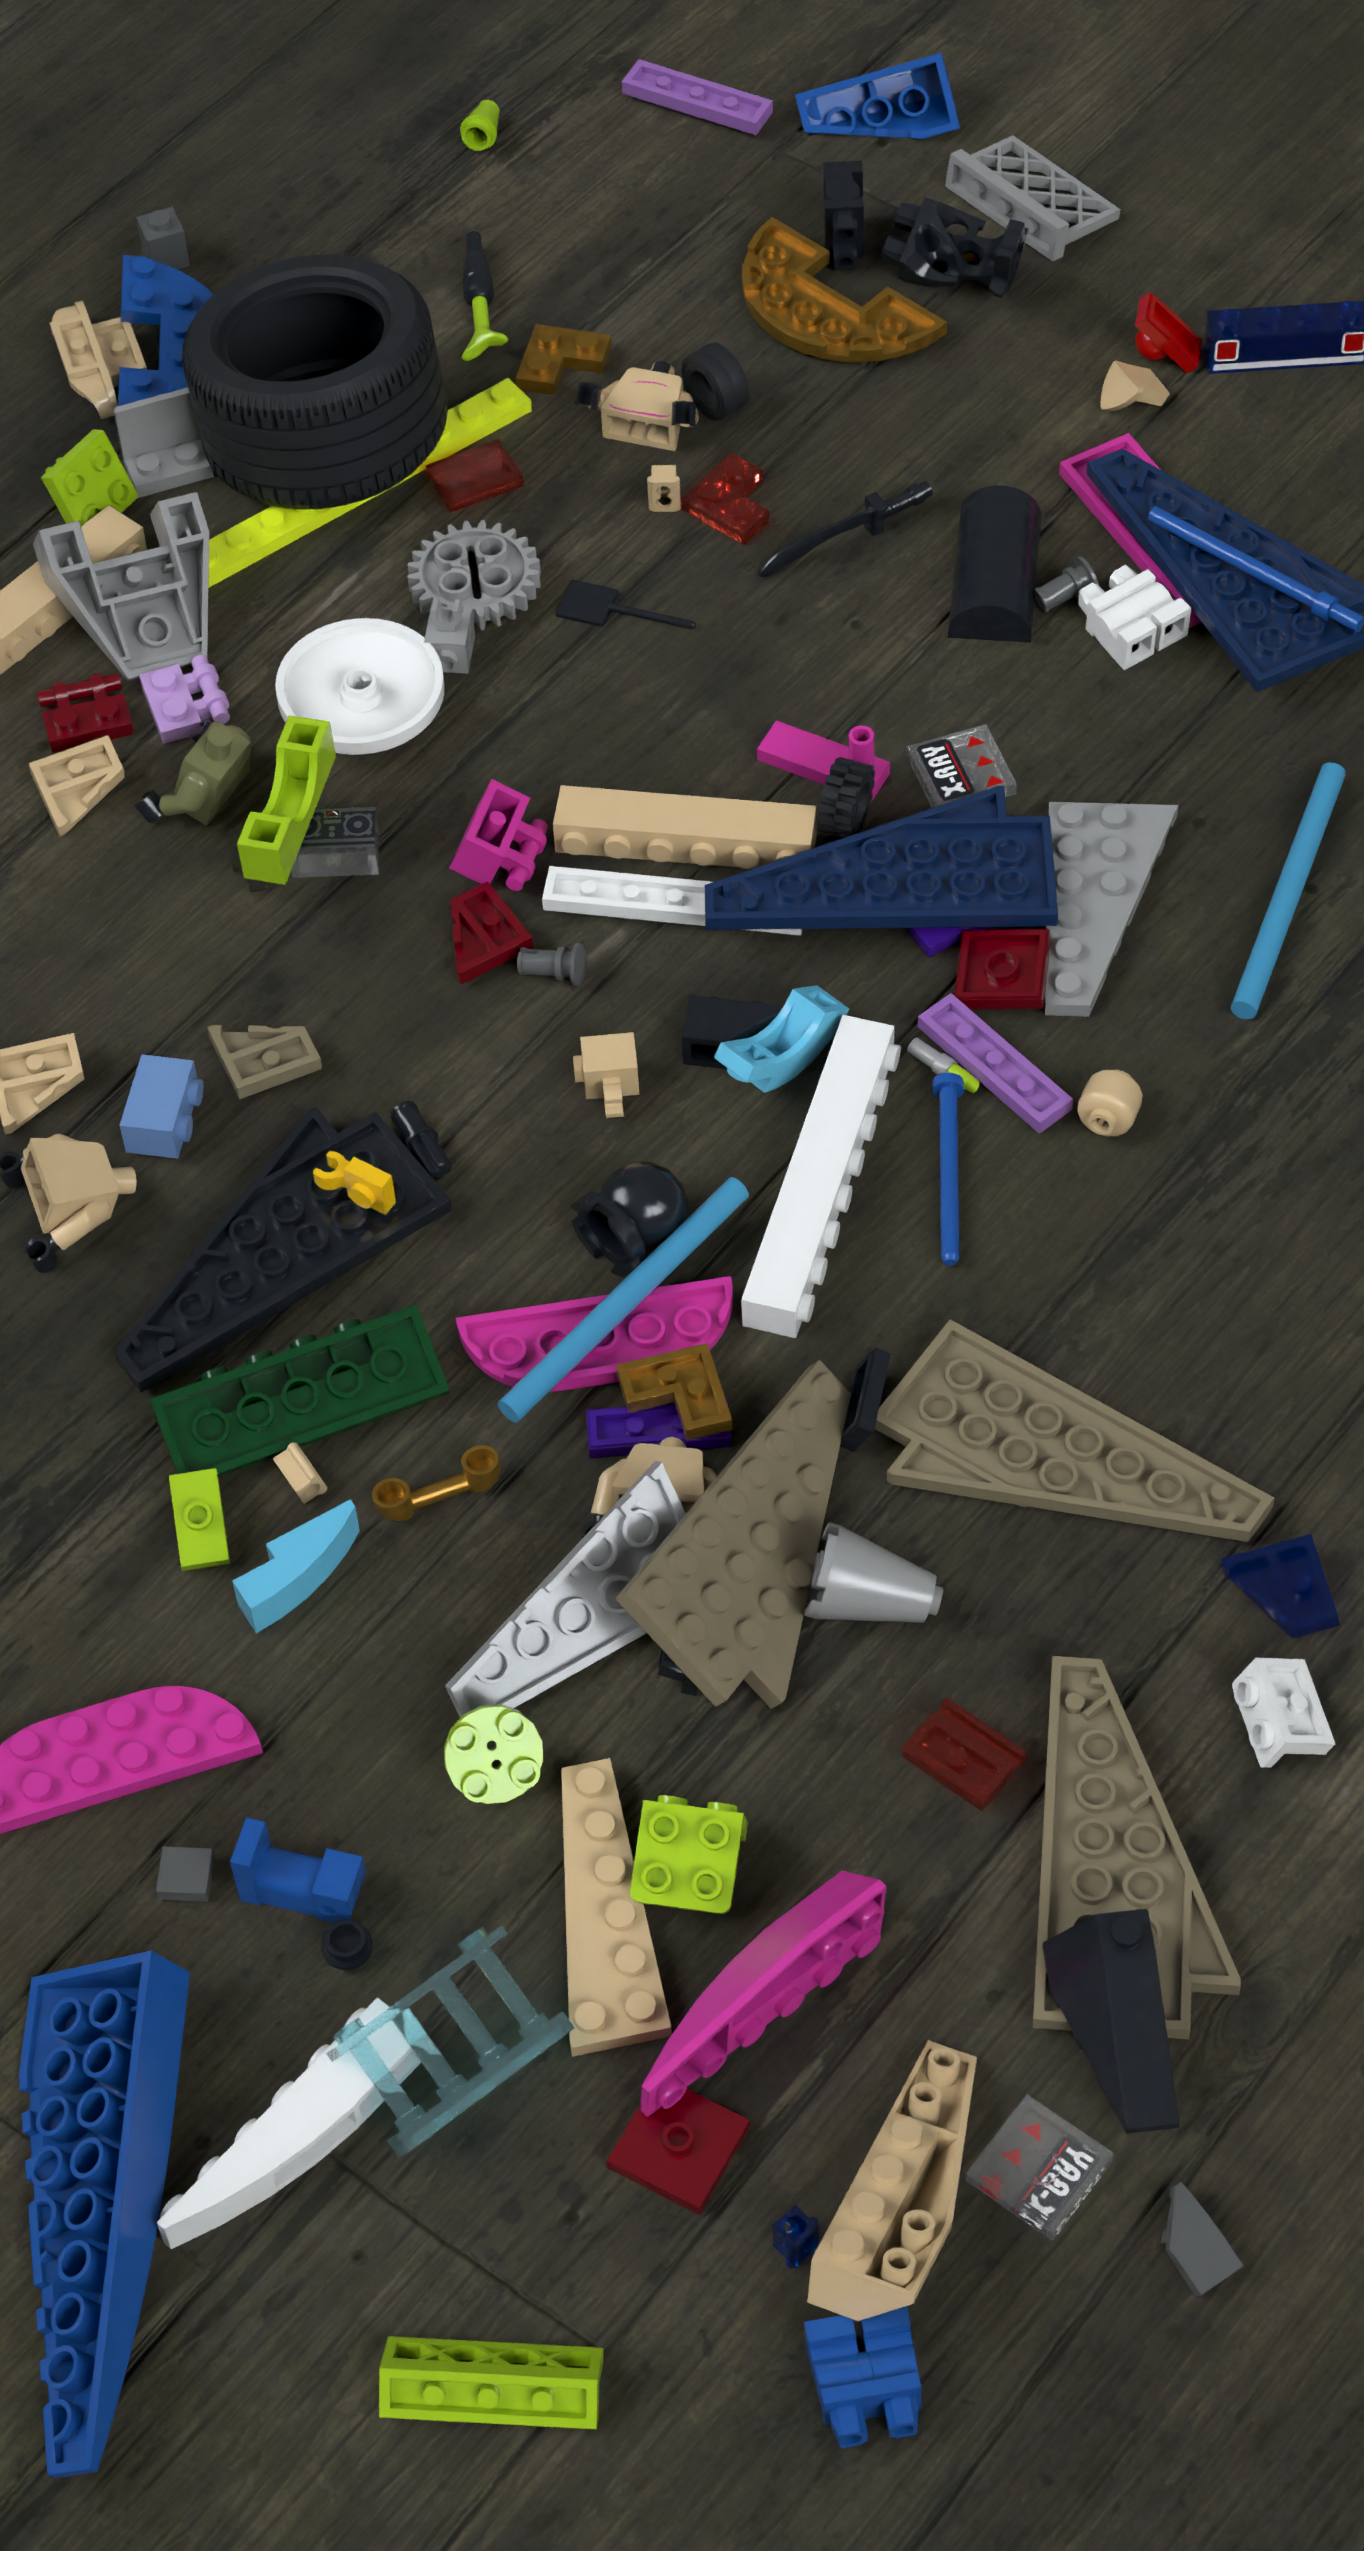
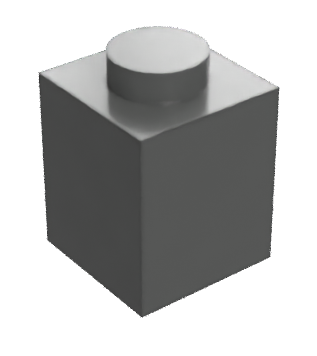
M173 207L156 210L136 217L144 257L177 270L190 266L184 230Z

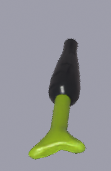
M476 231L469 232L466 236L467 251L463 273V295L466 303L472 307L474 321L473 337L462 355V360L468 362L478 357L489 346H502L508 341L506 335L492 331L489 326L488 305L491 304L494 298V284L482 248L481 234Z

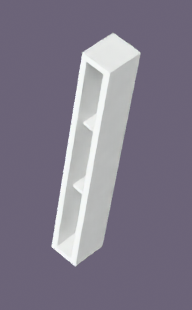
M842 1015L741 1299L742 1326L796 1338L801 1322L810 1321L815 1303V1295H811L814 1284L822 1285L828 1262L824 1255L827 1247L834 1249L840 1231V1222L837 1221L839 1212H847L852 1197V1186L849 1185L851 1177H859L865 1156V1151L861 1149L864 1140L871 1141L877 1122V1115L873 1114L876 1105H884L889 1087V1080L885 1078L888 1071L895 1072L899 1062L901 1046L894 1044L893 1025Z

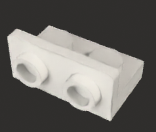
M1255 1658L1233 1682L1232 1688L1235 1701L1239 1705L1249 1734L1250 1743L1254 1748L1260 1767L1271 1768L1284 1754L1325 1755L1335 1745L1305 1659Z

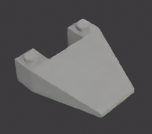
M197 492L157 502L150 516L160 545L158 548L92 564L79 521L39 530L33 542L40 569L47 586L127 681L139 678V674L179 664L180 667L191 665L192 659L197 655H205L207 657L209 529Z

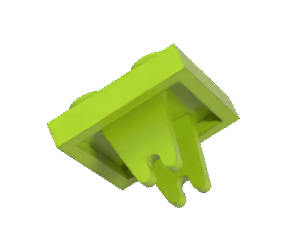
M93 429L64 457L56 459V464L53 467H48L45 470L46 473L41 477L66 524L79 521L80 525L83 526L108 505L122 513L139 497L104 430Z

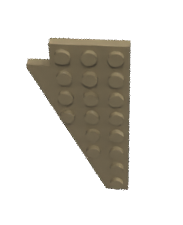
M818 1360L806 1369L616 1597V1600L715 1707L727 1701L743 1679L771 1709L786 1699L851 1393L821 1360Z

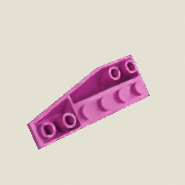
M841 1871L763 1930L728 1963L696 2000L671 2035L642 2084L641 2111L648 2117L661 2106L667 2109L676 2104L685 2094L687 2086L701 2075L703 2078L712 2076L722 2067L727 2055L740 2045L744 2048L752 2045L763 2034L767 2024L779 2015L787 2017L801 2005L805 1995L816 1986L826 1987L832 1983L841 1973L843 1966L856 1955L859 1958L868 1955L881 1939L880 1934L887 1886L880 1879Z

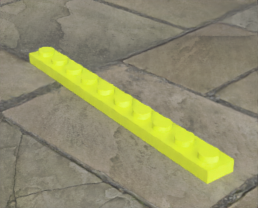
M507 378L447 411L445 429L437 446L426 460L401 482L532 411L531 399ZM379 494L362 501L332 508L288 509L271 506L209 540L208 588Z

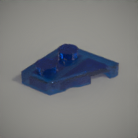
M1312 1534L1221 1559L1224 1574L1292 1639L1340 1626L1338 1614Z

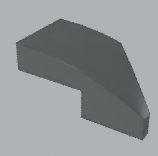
M1179 2182L1170 2187L1169 2198H1171L1167 2226L1166 2229H1163L1161 2244L1166 2245V2252L1193 2295L1201 2296L1242 2268L1243 2264L1200 2203L1186 2186Z

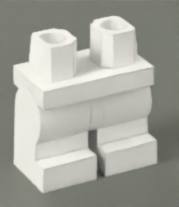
M1127 565L1118 568L1110 576L1109 587L1111 589L1104 592L1098 584L1091 583L1080 590L1078 605L1087 615L1085 629L1093 637L1096 636L1099 643L1123 670L1153 655L1154 647L1157 651H1160L1188 635L1191 607L1182 598L1174 601L1168 590L1159 582H1155L1156 577L1149 569L1137 574ZM1170 625L1172 630L1165 634V627ZM1137 643L1139 648L1132 652V645Z

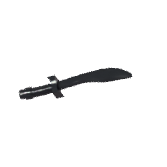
M924 481L920 484H914L906 488V491L886 501L877 492L865 496V511L830 524L790 543L765 564L759 572L760 577H764L803 557L825 541L864 525L872 536L884 532L885 518L903 511L912 505L916 507L925 502L926 498L933 495L929 483Z

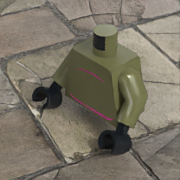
M208 719L202 720L200 722L202 728L196 734L190 736L196 744L182 762L174 794L163 795L160 798L151 789L144 793L142 796L143 800L134 804L135 808L148 822L155 821L162 814L171 816L186 813L207 826L250 772L252 742L250 735L235 725L225 726L220 722L215 721L211 723Z

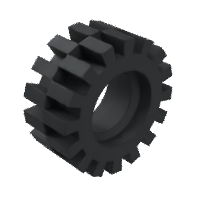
M842 757L835 759L834 764L830 767V775H827L825 779L826 786L825 789H822V802L819 803L818 807L820 813L817 817V823H819L818 830L820 832L841 838L860 833V828H863L865 824V815L867 816L869 812V802L872 801L873 796L871 794L875 784L873 780L875 777L873 765Z

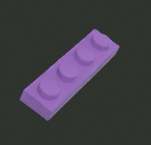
M638 59L622 81V94L754 135L758 134L773 113V100Z
M952 993L918 1016V1028L1039 1134L1072 1110V1097Z

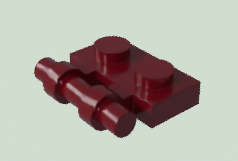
M101 673L89 675V680L65 685L64 681L52 684L53 688L37 691L40 708L56 704L58 707L42 712L52 753L67 750L107 735L110 740L134 735L124 693L109 697L106 694L122 690L118 673L103 677ZM94 696L92 701L70 705L69 702Z

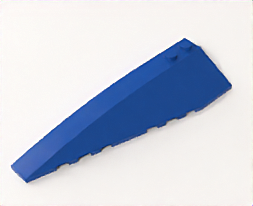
M153 1951L31 1977L19 2068L20 2091L24 2093L31 2092L30 2110L21 2114L23 2133L30 2136L31 2158L25 2161L26 2180L33 2183L34 2200L29 2204L28 2211L34 2286L41 2289L42 2307L36 2310L37 2331L44 2334L46 2358L40 2360L39 2364L41 2381L48 2385L49 2403L43 2408L47 2474L53 2478L98 2472L126 2374L150 2270L169 2157L190 1977L189 1971Z

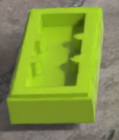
M217 1469L169 1475L182 1571L230 1564Z

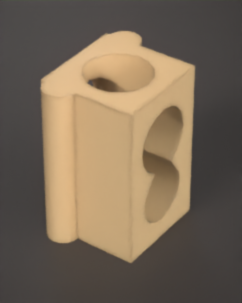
M652 465L651 476L647 478L649 510L653 512L679 511L681 509L680 478L676 474V465ZM665 486L667 487V490H661V487ZM663 497L671 499L667 505H662L658 500Z
M297 1443L289 1444L285 1451L273 1458L304 1504L327 1491V1486Z

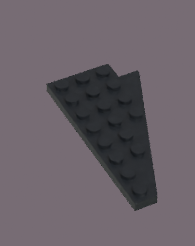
M315 1106L302 1118L114 1351L116 1360L142 1393L452 1211L451 1199L377 1112L337 1133ZM329 1151L340 1153L349 1162L353 1157H356L392 1175L396 1203L386 1215L372 1208H362L348 1197L347 1188L340 1187L334 1190H325L317 1186L314 1181L313 1170L315 1168L321 1169L324 1172L335 1170L328 1166L326 1154Z

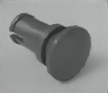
M1082 556L1075 558L1074 569L1067 567L1063 569V575L1033 589L1034 600L1043 613H1047L1050 609L1072 597L1079 599L1080 590L1091 583L1098 584L1099 586L1096 574L1085 558Z
M576 943L572 951H569V948L566 946H559L557 950L520 948L517 958L519 975L554 976L557 981H566L570 977L574 987L581 986L584 981L587 957L582 943Z

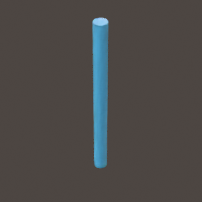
M1328 762L1323 764L1318 774L1231 1004L1232 1013L1239 1018L1253 1019L1259 1009L1346 776L1345 769L1337 763Z
M728 1178L498 1401V1407L503 1415L510 1421L518 1423L749 1197L747 1188L738 1179Z

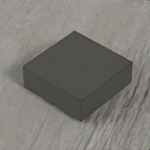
M163 1846L156 1887L158 1900L208 1902L215 1858L213 1849Z

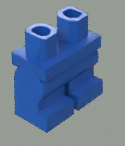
M908 2306L860 2320L863 2352H858L853 2319L840 2315L804 2322L805 2346L821 2405L824 2426L831 2425L840 2448L858 2446L867 2442L868 2433L865 2419L885 2416L889 2437L902 2438L918 2433V2409H921V2384L912 2342Z

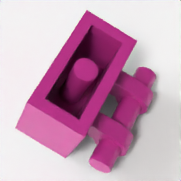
M491 779L473 813L449 869L479 884H483L487 881L491 883L498 868L502 867L509 874L506 881L507 887L513 891H520L524 883L529 881L536 867L534 859L536 855L541 854L546 845L547 837L545 834L548 825L541 819H534L531 825L521 821L530 798ZM512 840L519 843V852L509 847Z

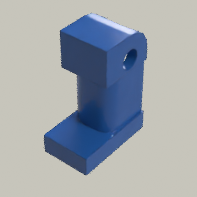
M251 1818L245 1819L230 1860L240 1901L260 1905L261 1903L316 1916L319 1920L333 1923L345 1919L350 1920L366 1874L362 1856L326 1848L324 1857L320 1858L272 1847L266 1822Z

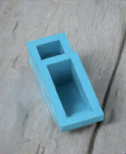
M351 1499L267 1543L269 1561L232 1580L238 1606L256 1633L283 1618L306 1600L330 1576L347 1554L360 1532L356 1508Z

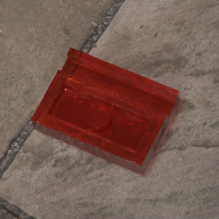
M499 439L426 465L427 478L434 483L435 490L450 513L524 486L522 472L507 450H503Z
M946 1697L939 1710L935 1714L932 1713L902 1747V1757L971 1805L983 1811L1012 1778V1773L1017 1767L1025 1763L1026 1751Z

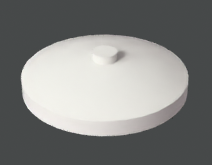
M371 618L335 622L309 633L299 640L285 655L276 676L278 707L285 723L289 715L330 721L336 753L359 755L385 751L417 736L437 715L443 702L445 685L440 658L430 643H424L425 638L399 623Z

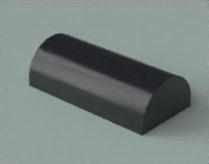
M988 486L976 490L964 500L960 510L948 638L1031 643L1034 611L1033 589L1036 588L1041 510L1034 498L1026 492L1009 486Z

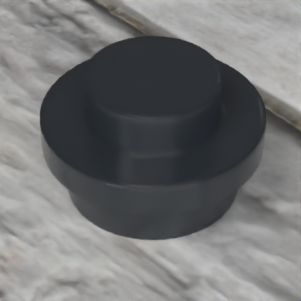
M345 1919L333 1923L326 1930L321 1940V1950L324 1959L330 1966L339 1970H352L360 1967L369 1959L372 1953L373 1944L369 1931L365 1926L353 1920Z

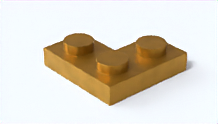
M535 324L516 376V386L522 391L555 395L564 368L603 374L612 348L611 335Z
M708 1343L616 1365L617 1377L628 1413L675 1402L686 1441L733 1430L731 1414Z

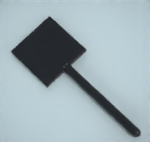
M573 579L556 612V617L603 627L610 611L689 629L696 627V623L691 620L615 604L614 601L619 593L618 589Z

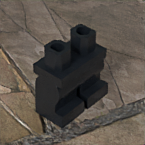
M862 160L823 163L824 248L830 251V260L834 262V269L857 268V259L864 258Z

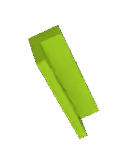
M388 2336L379 2367V2418L597 2429L603 2348ZM397 2357H411V2358H418V2359H404V2358H397ZM460 2360H467V2361H472V2362H459V2361H460ZM514 2363H522L526 2365H515ZM567 2366H578V2367H589V2368H570V2367H567Z

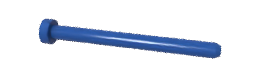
M941 1073L935 1076L932 1081V1092L939 1098L941 1260L945 1265L953 1266L959 1260L957 1098L964 1093V1080L955 1073Z

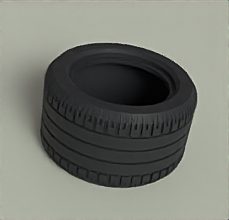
M335 254L307 255L276 261L251 270L219 289L202 306L186 331L182 347V366L205 456L213 471L226 485L258 502L288 509H323L362 501L390 489L411 475L426 460L441 439L446 425L448 407L430 312L416 287L405 277L384 265L360 257Z

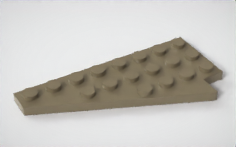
M951 1319L880 1406L874 1428L906 1447L887 1470V1482L897 1486L1248 1542L1272 1510L1274 1504V1497Z
M1052 1656L1033 2028L1073 2031L1062 2010L1057 2008L1050 1996L1042 1943L1095 1914L1148 1909L1157 1957L1168 2038L1189 2039L1191 1992L1239 1995L1241 1978L1102 1659Z

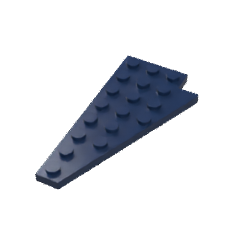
M1120 449L1087 462V476L1256 692L1364 648V632L1362 630L1355 632L1333 619L1329 621L1323 620L1312 614L1311 608L1153 524L1148 521V515L1154 506H1158L1319 593L1326 591L1339 598V604L1356 613L1364 611V584L1125 449Z
M996 786L705 885V930L1057 926L1058 922L1050 816H1006L1004 786Z

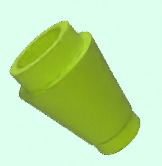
M491 100L481 101L462 122L460 133L464 144L468 148L481 151L495 143L500 113L499 107L495 102Z

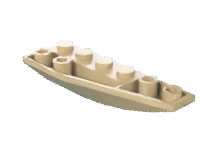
M928 2040L812 2257L807 2303L856 2321L914 2304L952 2228L977 2057Z

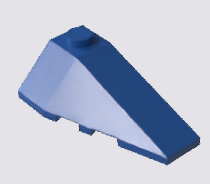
M942 53L795 94L805 133L926 139L960 129L953 92Z

